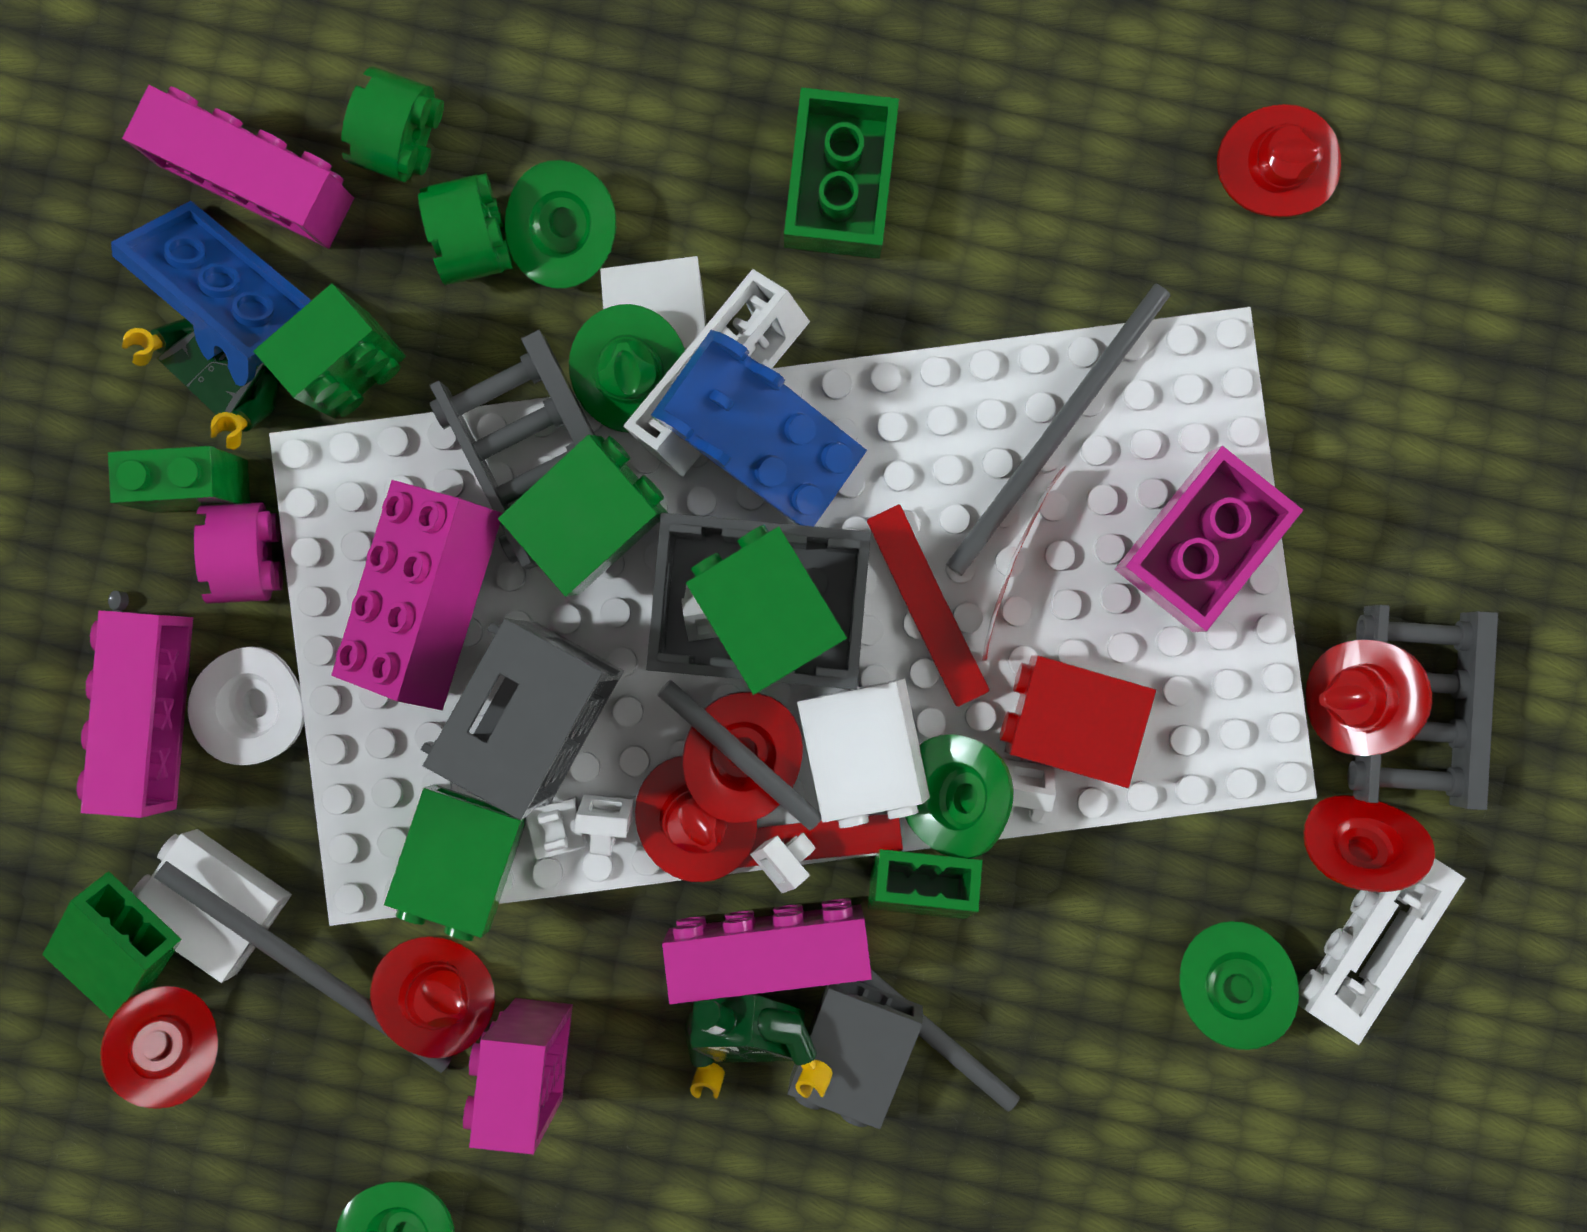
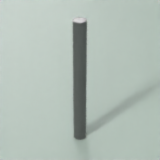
M669 680L662 687L657 696L809 831L818 825L822 819L821 813L678 685Z
M871 970L872 980L861 981L869 986L904 998L873 970ZM923 1014V1025L918 1036L1007 1112L1011 1111L1018 1103L1020 1096Z

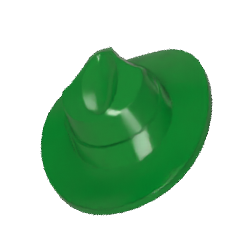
M550 160L531 167L517 181L508 200L505 216V233L509 251L517 266L528 278L546 287L569 288L577 286L593 277L606 262L612 250L616 234L615 206L606 186L593 172L582 165L570 161Z
M619 304L605 308L590 317L583 324L572 343L569 355V375L572 388L577 399L591 417L608 428L629 433L623 427L624 424L685 352V348L679 335L670 323L651 309L633 304Z
M954 734L932 737L919 745L930 798L923 804L917 805L919 813L906 816L905 819L913 832L925 844L941 854L968 859L981 856L997 842L1004 831L1012 810L1014 788L1009 769L995 750L977 739Z
M1221 922L1200 932L1192 940L1184 953L1179 973L1181 998L1190 1019L1206 1037L1224 1047L1236 1050H1253L1272 1044L1289 1029L1298 1008V981L1290 958L1282 946L1270 934L1244 922Z
M410 1181L384 1182L362 1191L344 1208L336 1228V1232H455L451 1215L440 1197L429 1188Z

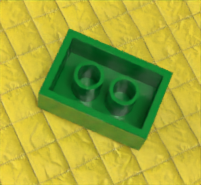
M801 87L784 228V248L880 259L899 98Z
M333 283L253 350L293 398L332 418H336L339 414L341 417H344L356 410L364 401L362 394L375 383L382 385L392 379L401 368L398 363L406 357L404 352L371 314Z

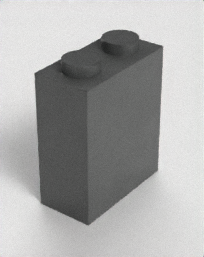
M859 981L826 985L809 1026L808 1034L817 1051L815 1060L824 1062L832 1069L833 1074L824 1097H820L815 1088H813L809 1098L802 1097L797 1092L795 1085L803 1069L801 1065L794 1064L787 1094L795 1097L798 1103L814 1110L824 1108L838 1113L846 1122L854 1126L866 1127L869 1125L881 1129L922 1028L923 1006Z

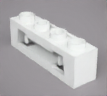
M752 269L623 427L650 454L683 477L702 453L654 419L651 414L710 330L721 332L738 341L748 349V356L772 369L810 321L788 290ZM746 303L752 316L748 322L737 317L734 319L733 326L739 332L738 335H735L726 325Z
M1434 859L1433 866L1427 876L1414 886L1392 892L1360 890L1351 904L1350 910L1353 913L1343 929H1336L1327 940L1324 947L1326 955L1318 968L1310 970L1300 982L1298 987L1300 995L1298 1005L1359 1045L1466 878L1439 860ZM1397 899L1405 905L1409 904L1411 907L1408 912L1400 910L1360 972L1359 977L1364 979L1363 982L1360 984L1353 978L1348 977L1347 975L1350 970L1355 973L1357 972L1399 905L1394 901Z

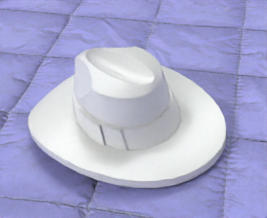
M242 647L216 658L200 673L190 692L188 718L193 734L207 753L222 762L233 765L257 764L283 753L296 741L304 725L300 685L290 667L276 653L262 647Z

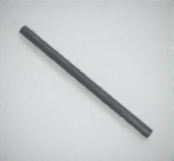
M1158 284L1152 286L946 563V566L956 574L962 576L1171 296L1164 287Z
M168 861L156 873L155 879L387 1036L375 1018L371 1000ZM413 1054L440 1073L446 1069L452 1059V1056L427 1058Z

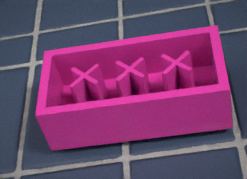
M148 85L122 137L123 140L157 166L327 249L330 248L354 197L342 186L344 178L330 170L332 166L329 163L304 151L300 158L295 153L286 149L287 144L276 136L263 130H259L256 136L242 128L243 123L239 119L218 108H215L211 114L197 106L198 100L175 87L170 86L168 92L165 93Z
M391 480L387 496L382 505V513L373 542L367 554V561L360 584L352 602L351 613L342 642L337 650L331 676L398 702L443 711L501 522L498 518L503 513L457 497Z
M98 610V620L93 623L90 632V644L92 649L95 650L94 666L86 680V696L90 700L89 720L85 722L81 733V744L83 749L86 750L84 770L80 773L77 781V796L79 800H82L80 813L143 818L177 809L193 617Z
M842 898L822 902V909L803 911L801 904H793L773 908L774 915L754 917L753 910H743L725 914V921L706 923L705 916H694L676 920L677 926L669 928L662 942L669 1004L872 980L865 919L861 904L851 905V899Z
M515 998L505 1011H500L497 1021H492L490 1029L482 1033L480 1043L473 1044L469 1061V1075L477 1076L474 1096L467 1097L463 1115V1129L471 1130L469 1148L534 1155L562 1102L573 1004Z

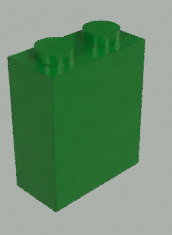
M588 434L498 518L565 597L581 594L660 522L661 513H668L660 504L664 499L662 492L645 475L638 478L626 465L630 460V456L611 436L604 439L602 436Z
M199 446L108 452L110 503L153 513L196 511L200 505L250 503L248 459L215 447Z
M765 524L738 539L737 542L741 549L724 560L719 552L693 566L691 570L695 577L686 582V585L753 695L847 639L781 528L778 526L769 532Z
M435 784L424 787L384 906L396 909L395 916L409 923L424 925L426 920L444 925L445 934L460 940L473 941L474 936L482 938L491 929L527 822L526 818L519 820L486 801Z
M880 849L872 860L868 909L966 919L979 912L983 860Z
M108 871L69 902L42 955L111 1019L120 1006L129 998L143 990L152 988L182 939Z

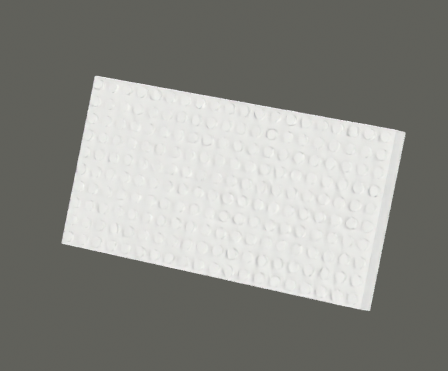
M1251 307L1153 319L962 576L947 567L946 563L1125 323L772 368V370L779 373L785 379L784 384L867 449L865 455L814 527L871 532L857 688L905 679L919 745L939 735H962L977 739L988 745L1003 760L1008 759L1045 765L1004 752L1006 742L999 740L1005 715L1008 711L1015 713L1020 693L1013 692L1019 666L1021 663L1029 664L1031 655L1042 656L1156 689L1129 789L1054 767L1056 798L1052 812L1046 811L1041 821L1032 822L1030 809L1015 806L1013 815L1008 819L999 839L1317 798L1282 538L1207 632L1190 631L1114 570L1208 452L1223 445L1275 487ZM550 397L478 406L462 416L475 441L544 407L543 401ZM579 402L595 435L602 436L604 439L608 436L614 438L630 456V460L626 465L638 478L645 475L658 487L664 496L660 504L668 513L797 525L703 454L700 455L682 477L650 454L630 433L616 431L599 423L589 415ZM433 412L269 433L329 926L396 917L397 910L384 906V902L424 787L435 784L483 800L423 767L422 765L428 754L420 749L425 742H435L495 636V634L487 630L491 623L500 625L504 618L537 622L624 670L551 803L576 797L579 808L585 794L634 799L633 818L627 837L615 838L611 856L590 854V834H585L588 844L586 848L536 860L526 822L499 904L681 881V879L663 871L649 857L640 841L635 823L636 798L644 779L662 762L683 755L684 743L691 727L686 720L657 694L669 680H672L704 709L711 702L722 696L735 692H751L744 679L646 670L660 522L581 594L565 597L539 566L529 570L522 568L519 561L511 564L498 537L505 534L500 525L443 711L398 702L331 676L337 650L342 642L351 613L352 602L360 584L367 561V554L373 542L382 513V505L387 496L391 480L457 497L490 509L492 507L451 427L443 429ZM552 425L485 459L498 486L567 452L566 446L573 443V440L565 425L559 428ZM1066 466L1060 474V476L1058 477V479L1056 480V482L1054 483V485L1052 486V488L1050 489V491L1048 492L1029 530V533L1016 557L1011 575L1009 577L995 619L989 643L987 660L982 661L985 640L987 637L991 617L996 602L998 600L1010 561L1035 512V509L1040 499L1048 489L1049 485L1051 484L1059 470ZM515 500V501L509 503L508 506L510 507V506H511L512 504H514L517 500ZM898 504L901 505L940 590L990 689L988 693L959 707L955 706L867 523V519ZM502 674L499 676L469 732L471 734H474L505 678ZM774 682L758 693L765 694L781 702L794 716L802 736L803 753L801 768L793 789L820 812L797 702L807 698L851 689ZM779 805L771 813L757 820V828L800 822ZM887 811L868 814V816L887 814ZM905 817L899 818L903 845L902 852L929 849L930 847L913 832ZM877 853L803 860L800 864L805 865L875 856ZM760 866L736 868L729 874L762 870Z

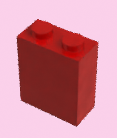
M1031 655L1029 664L1021 663L1016 675L1013 692L1020 693L1015 713L1008 711L1002 724L999 740L1006 742L1004 752L1129 789L1156 689L1042 656Z

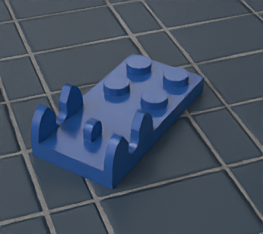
M192 201L111 242L112 256L193 324L197 344L207 360L215 357L222 350L224 351L228 359V369L235 384L238 386H244L251 382L255 377L256 367L263 363L253 350L312 301Z
M710 330L651 416L795 524L814 527L865 455L867 449L784 384L785 379L779 373L748 356L749 351L745 346L721 332Z

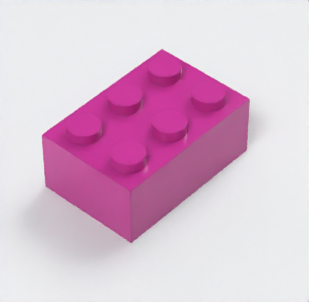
M1222 445L1206 454L1114 570L1190 631L1207 632L1303 512V509Z

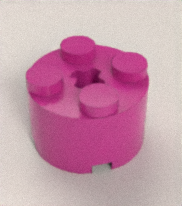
M264 503L200 505L196 514L206 516L205 525H195L194 556L198 582H208L211 591L209 594H201L206 604L268 601L271 598L272 591L282 590V565L280 561H272L271 543L280 541L278 514L267 511Z

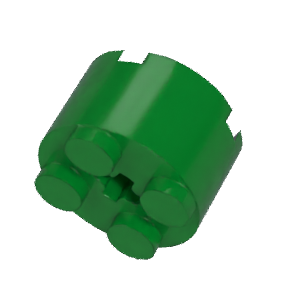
M371 66L366 69L363 75L372 78L366 88L355 86L346 109L341 141L350 144V153H342L343 159L352 165L401 182H406L413 174L423 176L431 158V148L426 147L431 128L436 129L442 119L444 101L435 98L434 90L429 85Z
M487 173L476 174L419 189L421 193H418V200L428 243L432 242L437 258H433L441 281L445 286L513 269L507 242L502 239L500 227H504L501 210L497 198L493 197Z

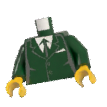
M186 318L154 328L150 332L142 328H133L127 331L123 337V349L132 345H140L144 348V350H140L133 355L132 362L137 366L147 365L152 358L153 351L156 350L161 353L157 359L215 414L211 421V438H215L222 431L231 432L226 438V448L237 449L242 441V431H250L275 409L280 382L266 365L262 363L256 367V374L251 382L244 386L236 385L228 369V359L224 351L222 350L221 353L207 360L197 344L193 324Z
M742 995L694 1001L693 1012L686 1019L685 1039L691 1063L697 1067L690 1087V1092L695 1098H700L704 1086L712 1090L715 1099L718 1098L725 1077V1071L718 1064L713 1063L714 1061L720 1063L793 1061L795 1065H801L803 1069L795 1088L804 1098L810 1097L813 1088L818 1091L820 1097H824L833 1073L827 1064L815 1060L817 1051L804 1025L805 1011L758 995Z

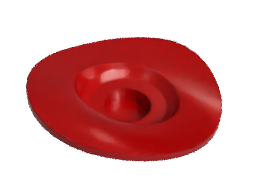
M1272 105L1247 114L1227 131L1218 150L1217 170L1223 188L1238 205L1263 216L1292 217L1314 210L1333 194L1341 172V153L1335 133L1330 125L1317 113L1297 105Z
M1347 641L1327 650L1313 665L1306 687L1307 712L1317 735L1335 750L1358 756L1384 754L1404 746L1420 733L1431 711V684L1422 665L1406 650L1384 641Z
M735 692L716 699L704 708L793 788L801 768L803 753L802 736L794 716L781 702L762 693L753 695L752 692ZM690 727L683 749V773L690 794L706 813L726 822L743 823L758 820L771 813L780 805L695 728Z
M683 755L670 758L656 766L644 779L639 789L635 806V823L640 841L653 862L673 877L690 882H707L724 877L734 871L748 857L756 838L757 820L733 823L717 819L706 813L696 803L687 788L682 765Z
M1347 795L1328 797L1319 801L1312 808L1304 825V844L1313 864L1326 877L1350 888L1370 892L1403 890L1422 881L1434 863L1435 848L1433 840L1424 826L1402 810L1379 801L1378 803H1369Z
M417 937L398 944L381 959L372 977L370 1000L375 1018L381 1029L398 1046L418 1056L445 1058L463 1052L479 1039L492 1017L495 992L491 975L486 966L471 950L452 940L440 937Z
M158 986L133 995L115 1012L109 1021L102 1039L100 1051L101 1066L104 1077L111 1089L127 1102L145 1108H168L191 1099L205 1085L215 1064L218 1036L213 1015L200 997L184 988Z

